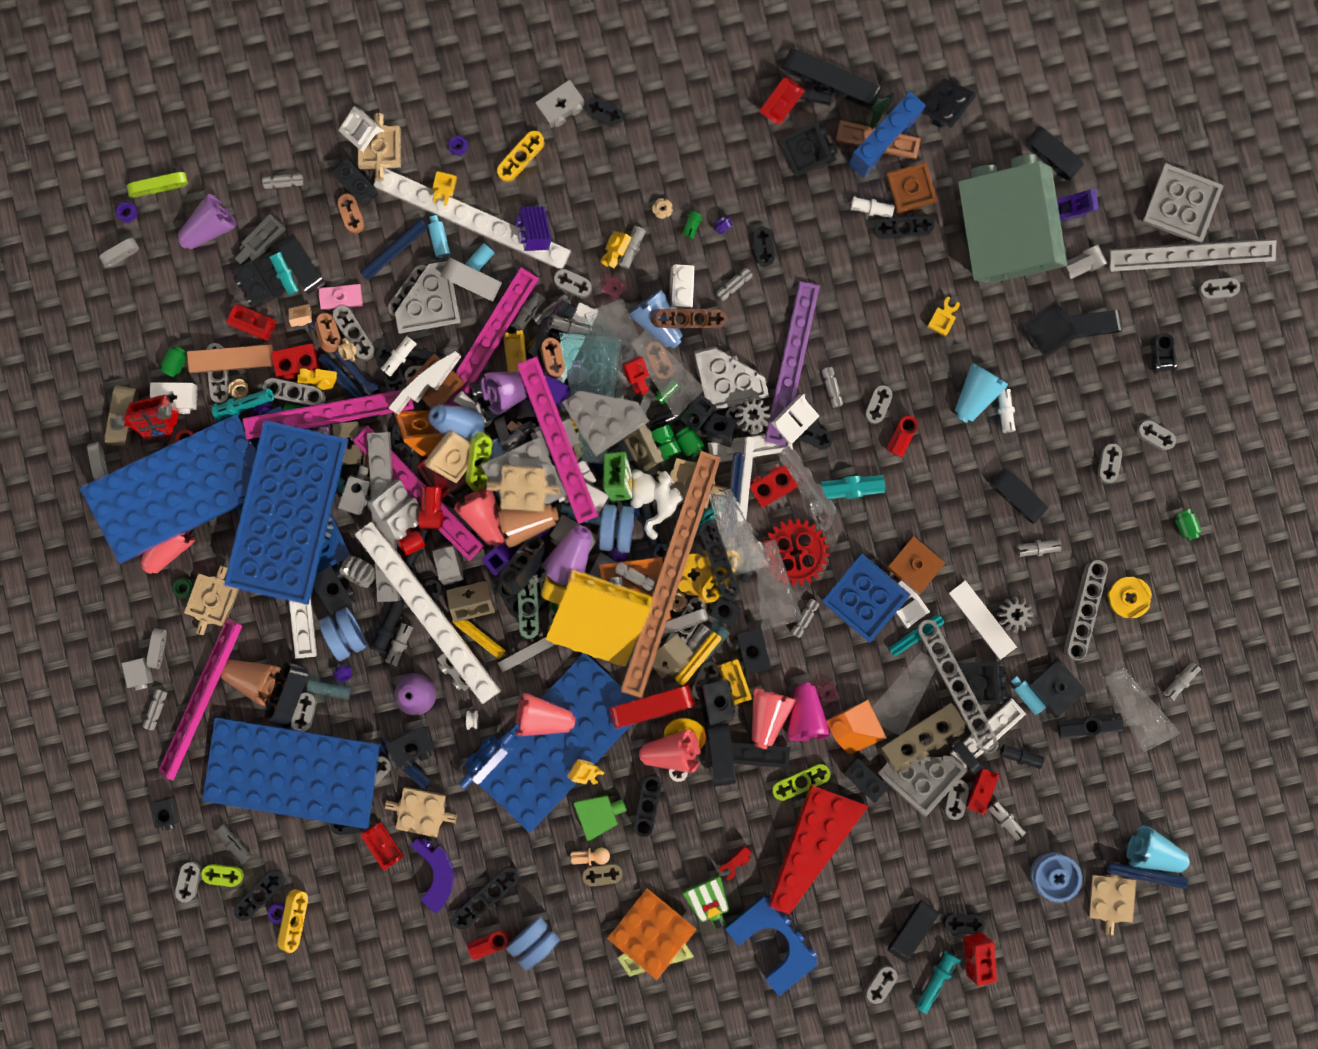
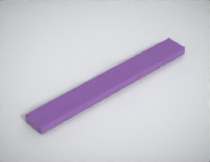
M799 282L770 412L771 418H769V425L766 430L764 440L766 443L785 446L786 439L771 422L796 397L820 285Z

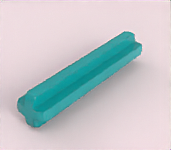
M939 614L929 619L935 622L938 627L944 624V620ZM928 623L922 627L923 634L927 636L933 631V626ZM918 628L888 648L894 657L921 640L917 631Z

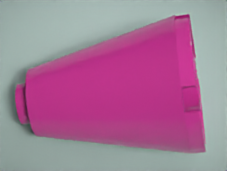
M810 682L799 683L798 687L794 688L793 699H795V703L791 709L788 739L791 741H810L813 738L821 740L830 737V730L816 687L811 686Z

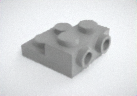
M394 480L367 502L385 538L401 539L406 536L405 531L408 528L419 525V512L421 509L416 499L409 497L401 480Z

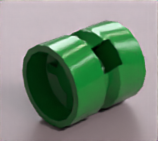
M670 425L651 432L656 447L661 451L663 461L682 452L678 442L672 439L674 433Z

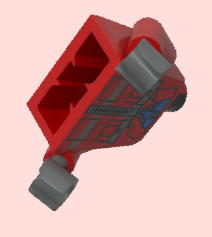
M165 394L130 402L125 416L118 415L116 419H110L111 429L121 430L124 427H129L140 433L144 439L158 437L162 443H167L172 439L171 433L173 432L174 425L177 424L179 410L169 404Z

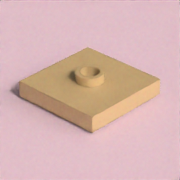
M449 430L424 464L457 483L467 470L470 441Z

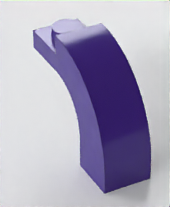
M1089 189L1074 195L1057 198L1060 222L1087 216V213L1099 210L1096 189Z
M550 527L535 536L543 538L553 528ZM505 541L496 546L482 561L496 576L503 571L525 541L513 547H508Z
M417 838L411 847L430 863L434 872L433 884L421 901L437 914L447 902L453 890L455 880L453 863L441 845L434 851L432 849L433 845L428 840Z

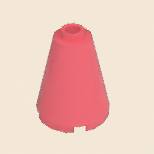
M484 487L480 491H473L464 497L465 502L461 504L458 501L455 504L454 509L488 545L496 547L505 541L506 535L505 533L503 534L501 529L499 509L493 490H486Z
M190 530L144 552L140 560L142 569L149 574L158 573L196 541L195 535L192 538L189 535Z
M754 689L752 741L755 742V746L767 749V746L773 745L795 703V699L774 692H764L762 689Z
M523 693L521 695L524 700L519 701L516 723L520 724L519 729H515L516 735L567 733L570 728H574L575 716H572V711L529 694Z
M684 730L643 744L639 750V758L645 765L687 773L695 772L700 762L696 761V754H700L698 738L695 733H690L691 730Z

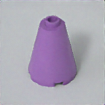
M208 194L204 197L178 232L179 238L177 240L183 248H196L236 227V221L227 208L223 209L219 205L221 201L214 195Z
M520 371L489 372L484 374L485 378L481 379L484 400H489L491 406H488V408L494 414L503 413L529 397Z
M573 527L545 560L543 568L546 567L548 570L546 574L555 582L567 586L572 569L585 573L592 535L586 527Z
M418 673L408 674L400 679L395 687V702L406 714H424L431 709L435 702L436 687L432 680L425 675ZM410 692L413 694V698H412V699L410 698V695H409Z

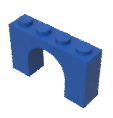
M910 91L854 151L849 166L864 179L878 164L879 159L892 142L902 132L906 133L918 121L926 105Z
M763 894L724 927L738 946L755 932L764 928L777 929L786 936L788 940L786 957L764 976L765 980L777 995L780 996L818 965L816 960L818 955L811 946L807 948L802 943L805 940L798 930L793 931L790 928L791 921L784 913L780 915L776 909L768 906L771 896L766 898Z

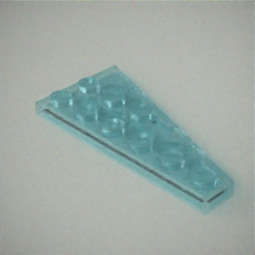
M559 333L571 396L578 391L614 397L622 340L620 338ZM578 429L583 461L604 464V455L607 454V449L596 456Z

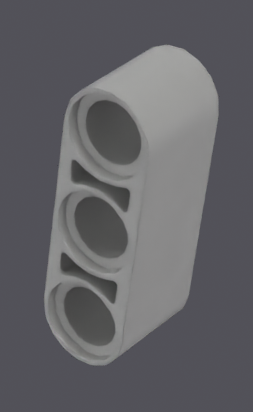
M450 257L441 274V277L491 301H494L502 282Z
M275 378L267 379L263 384V390L270 389V386L273 384H278V391L273 394L276 400L305 406L324 404L326 401L324 392L313 386ZM293 388H298V396L291 398L290 391ZM314 392H318V401L311 402V394Z

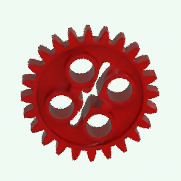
M797 518L796 524H793L791 519L788 520V525L781 521L780 529L773 526L775 533H767L771 539L764 540L768 547L762 548V551L768 553V555L762 557L763 560H769L765 568H773L770 571V575L777 573V581L783 577L784 584L786 585L788 580H791L792 586H795L796 581H799L801 586H803L804 579L811 583L812 575L818 579L819 577L816 572L818 570L824 572L821 565L828 564L824 557L830 556V553L824 552V549L830 547L828 544H823L827 537L819 536L822 530L820 529L815 532L816 524L808 527V520L800 524L799 518ZM791 534L795 535L797 549L802 550L799 553L801 570H797L795 556L790 554L793 551ZM802 534L808 535L810 537L809 544L805 546L800 545L798 542L799 536ZM781 538L789 540L790 545L787 549H780L777 543ZM805 555L814 557L812 565L806 566L802 563ZM784 559H791L793 561L791 569L785 570L781 566Z

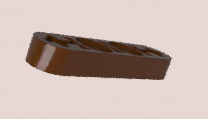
M656 309L652 312L650 318L652 325L657 328H722L726 323V315L719 309ZM678 313H681L684 318L681 324L676 322V315ZM697 313L702 318L698 325L694 321V316ZM669 316V320L660 321L658 317ZM708 317H718V321H708Z

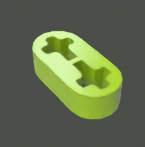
M210 864L201 873L205 883L229 887L240 884L244 877L243 871L239 867ZM214 869V873H219L221 875L213 877V879H211V876L207 875V872ZM233 871H235V875L238 876V879H235L234 882H231L232 879L230 877H225V874H231Z

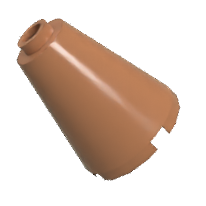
M545 504L544 511L501 509V506L498 507L500 510L498 514L502 532L509 537V539H505L508 547H513L556 525V520H559L556 507L552 508L551 504Z
M228 660L221 673V678L258 705L266 706L265 702H268L281 668L269 664Z

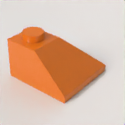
M431 410L402 411L399 415L395 413L394 416L404 442L422 457L430 456L444 437L429 421Z
M869 700L835 714L826 721L835 741L849 755L887 738Z

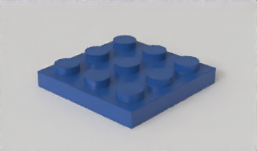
M861 554L822 603L870 643L911 594L864 554Z

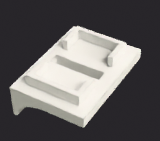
M353 107L339 129L348 140L363 152L377 133L384 132L381 127L356 107Z
M801 394L771 423L786 441L792 444L819 415L806 401L805 394ZM789 411H790V412L794 415V417L800 422V424L802 425L801 427H800V426L795 422V420L788 414Z
M900 581L898 584L911 594L910 597L914 599L895 613L903 626L908 629L930 611L918 594L904 582Z

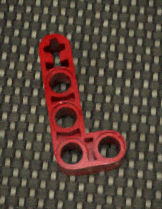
M690 684L611 707L609 711L614 728L617 729L695 705Z

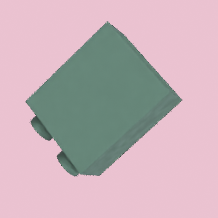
M1034 154L1012 158V168L998 172L996 165H983L971 169L972 178L958 182L974 281L991 284L1067 266L1052 167L1037 161Z

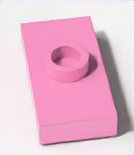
M360 284L319 288L321 310L335 309L338 306H363Z

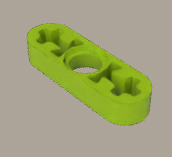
M177 172L132 182L126 186L129 197H141L181 188L188 185L186 173Z
M484 432L474 434L470 441L466 483L474 491L482 490L488 480L482 464L490 461L492 440ZM478 458H483V462L480 465H474Z
M816 764L776 782L772 787V793L778 800H787L809 790L810 785L816 787L827 782L830 778V770L823 764ZM818 768L822 771L826 770L823 779L819 777L813 778L815 783L811 784V779L806 773L810 772L812 776L817 773ZM804 776L807 779V785L804 788H798L795 785L797 777ZM791 780L792 786L796 790L792 793L790 788L785 791V796L776 794V791L779 790V785L787 787L789 786L787 781Z

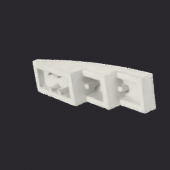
M454 352L433 364L400 393L389 409L399 415L410 399L418 403L430 386L437 391L461 356Z

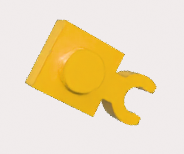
M437 171L432 192H434L433 203H436V200L441 198L444 200V206H447L449 196H453L457 176Z
M614 231L605 248L608 252L602 257L601 263L606 267L609 265L615 268L618 256H623L632 237L625 233Z
M950 297L944 300L943 310L940 308L936 309L927 326L943 336L948 334L956 319L951 313L955 312L960 306V303L957 302L955 307H949L948 301Z
M300 369L297 383H311V386L321 390H332L337 372L320 369L311 372L308 369Z
M578 759L567 777L571 781L586 784L588 780L592 784H597L598 781L595 777L598 774L603 775L604 772L592 762Z

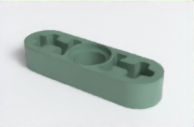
M533 578L529 581L534 586L530 589V596L534 595L535 599L526 598L522 600L521 596H526L525 589L518 593L519 630L521 635L528 639L534 638L539 632L537 583ZM525 602H532L535 609L531 614L523 612L522 606ZM523 616H535V621L531 620V626L535 627V631H532L531 635L523 631V627H527V620L522 621Z

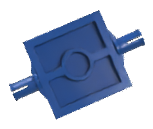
M509 730L501 739H498L494 734L490 738L485 739L481 744V748L468 757L465 764L468 772L459 782L461 787L466 789L473 780L479 784L508 753L506 745L515 737Z

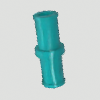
M279 252L270 256L269 259L277 273L276 278L280 279L287 296L299 291L291 275L293 272L291 269H288L282 253Z

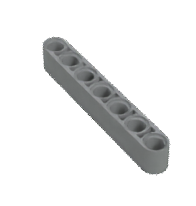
M931 620L922 621L918 626V634L977 746L985 753L994 752L998 747V740L938 626ZM927 623L933 626V633L929 636L924 635L922 632L923 625ZM936 642L943 645V651L938 655L932 651V646ZM946 661H950L953 664V670L950 673H945L942 670V665ZM956 680H960L963 683V689L960 692H955L952 689V684ZM966 699H970L973 702V707L969 711H965L962 708V703ZM976 718H980L983 721V726L979 730H975L972 727V722ZM986 737H990L993 740V745L989 749H985L982 745V741Z

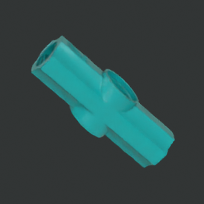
M883 475L868 477L851 476L844 477L841 480L820 482L822 500L852 499L863 497V495L885 493Z

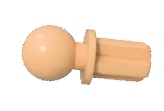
M588 848V851L571 852L572 864L589 863L591 865V861H595L597 864L603 865L610 858L609 851L605 848H598L594 852H591V848Z

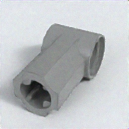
M1099 245L1085 250L1081 255L1068 260L1067 266L1063 267V271L1070 280L1085 272L1097 270L1106 265L1107 262Z

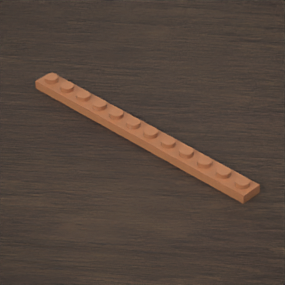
M703 451L700 452L652 596L651 610L640 632L621 692L642 698L721 459L718 456Z

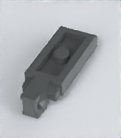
M269 214L243 240L239 248L241 252L235 257V260L241 266L249 262L250 259L255 261L286 231V228Z

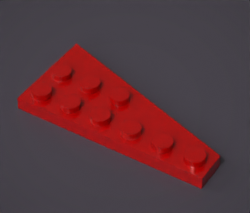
M810 785L768 904L770 908L788 914L791 913L869 806Z

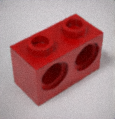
M312 343L271 352L276 377L284 381L294 380L295 376L300 375V369H308L311 372L320 369L316 346ZM310 356L311 363L308 366H303L302 360ZM285 361H290L291 367L283 371L282 364Z
M778 464L768 470L770 474L763 478L760 475L750 481L752 485H750L749 490L761 509L798 487L786 465L780 467ZM777 475H784L787 482L785 485L780 486L776 483L775 478ZM760 485L768 487L769 493L767 496L758 494L757 488Z
M983 932L963 937L966 976L977 986L997 982L994 942Z

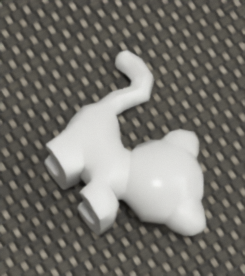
M634 469L631 471V507L639 508L643 504L652 502L654 499L657 502L658 514L646 520L644 526L647 536L653 540L658 536L657 532L652 528L653 525L661 523L665 518L671 516L677 506L685 499L679 489L669 488L674 481L666 471L659 475V482H656L652 475L644 474L642 471Z

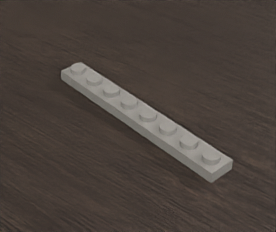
M1263 239L1109 249L1108 270L1126 271L1276 261V240Z
M390 432L367 433L371 499L393 482ZM372 514V520H373L374 523L377 525V527L380 529L378 523L376 522V520H375V518H374V516H373V514ZM386 538L397 552V540ZM375 562L377 602L399 601V592Z

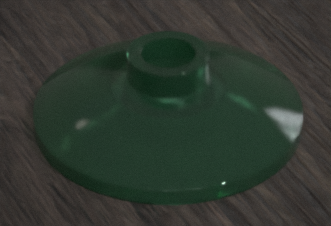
M894 92L886 96L881 102L876 100L870 111L873 112L870 129L873 130L895 96Z

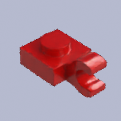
M637 356L623 363L622 367L628 384H633L634 392H640V395L649 392L644 380L649 374L643 357Z
M744 845L728 862L719 867L720 872L725 868L730 869L731 872L726 877L727 880H731L734 877L735 867L739 864L744 866L751 859L749 856L751 854L750 849Z

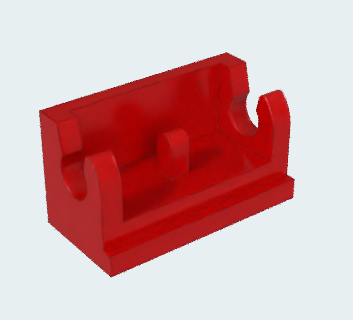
M784 77L759 112L775 124L778 123L780 125L805 90L789 77Z
M234 305L226 323L233 328L268 342L277 320L241 305Z
M983 768L977 772L967 798L966 808L985 815L1000 775Z
M382 821L360 835L383 871L404 857Z

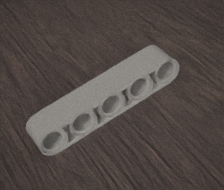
M1101 560L1090 561L1084 567L1064 645V655L1070 660H1082L1087 654L1108 571L1107 565ZM1094 564L1100 568V573L1097 576L1092 573V566ZM1089 584L1095 588V593L1092 596L1088 595L1086 591ZM1083 605H1087L1090 609L1087 616H1084L1081 612ZM1079 625H1082L1085 629L1082 636H1078L1076 633V628ZM1074 645L1079 648V654L1076 657L1071 654V648Z

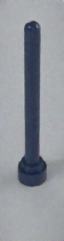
M312 319V323H308V325L316 333V320ZM338 349L333 352L360 383L363 390L362 393L365 396L374 395L380 391V387L375 382L368 381L350 359L343 360Z

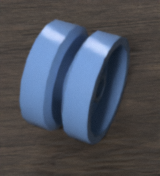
M604 504L599 529L600 550L611 551L614 546V540L617 538L618 551L630 552L634 507L623 506L620 511V518H617L616 505Z
M347 607L336 612V620L331 616L319 620L322 634L332 653L339 661L350 657V648L356 653L367 648L365 637L355 617Z
M1044 853L1035 859L1030 868L1032 886L1039 894L1050 901H1068L1077 895L1081 888L1082 874L1080 868L1072 859L1061 853ZM1055 874L1058 875L1057 879L1053 878Z
M541 917L528 925L505 948L512 957L518 956L524 950L526 951L518 961V964L524 971L539 963L560 941V938L554 931L547 932L540 937L548 925Z

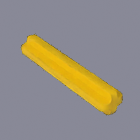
M467 619L458 622L452 620L454 625L497 659H500L505 654V650Z
M710 633L689 659V663L675 676V680L679 684L685 685L721 641V637L717 633Z

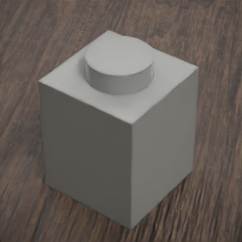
M147 658L122 663L127 688L134 687L135 691L148 688L147 684L153 683L151 669L147 667Z

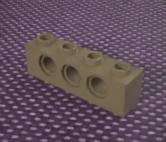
M950 703L883 746L880 752L894 773L899 770L902 773L912 766L910 763L918 759V761L926 758L929 755L928 751L934 747L936 750L943 747L947 743L945 740L951 736L953 738L960 736L964 732L963 729L966 722L954 705ZM943 724L947 727V731L941 733L936 729V726ZM925 735L929 737L930 742L922 744L919 741V737ZM910 747L913 753L911 755H904L901 752V748Z

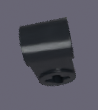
M1169 333L1155 336L1151 340V366L1153 373L1158 374L1160 371L1176 372L1177 358L1174 337ZM1160 338H1163L1166 341L1165 348L1160 347Z

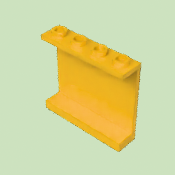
M572 569L568 586L553 622L548 627L546 640L556 645L568 647L573 651H579L594 658L609 661L614 665L625 667L649 615L653 597Z

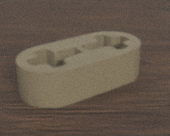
M616 863L590 866L583 873V881L588 886L614 884L621 880L623 871ZM611 868L619 871L616 879H612L610 875L604 876V873L610 872ZM590 871H594V874H601V877H596L595 881L591 882V879L587 878L586 875H589Z

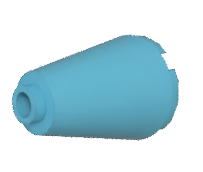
M972 363L955 411L958 413L956 417L966 423L968 420L973 422L1006 389L1008 383L982 369L977 364Z
M1143 825L1137 829L1139 833L1136 836L1132 835L1127 847V858L1131 860L1129 864L1134 867L1181 873L1189 866V858L1186 852L1148 826Z

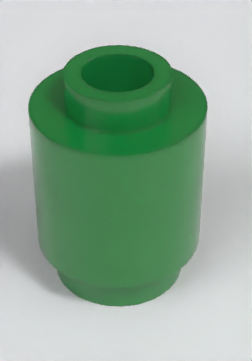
M174 346L173 349L168 348L160 363L161 368L159 371L175 378L181 372L188 358L185 356L186 351L177 346Z
M689 426L675 435L679 446L687 457L692 456L695 458L703 451L702 448L705 445Z
M1191 509L1175 514L1177 519L1175 523L1182 539L1187 538V541L1200 537L1198 533L1202 532L1196 514L1192 513Z

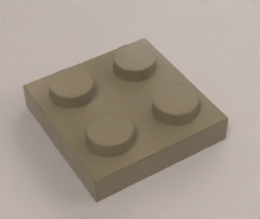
M645 424L623 438L633 457L636 468L643 473L663 461L661 451L656 447L651 431Z

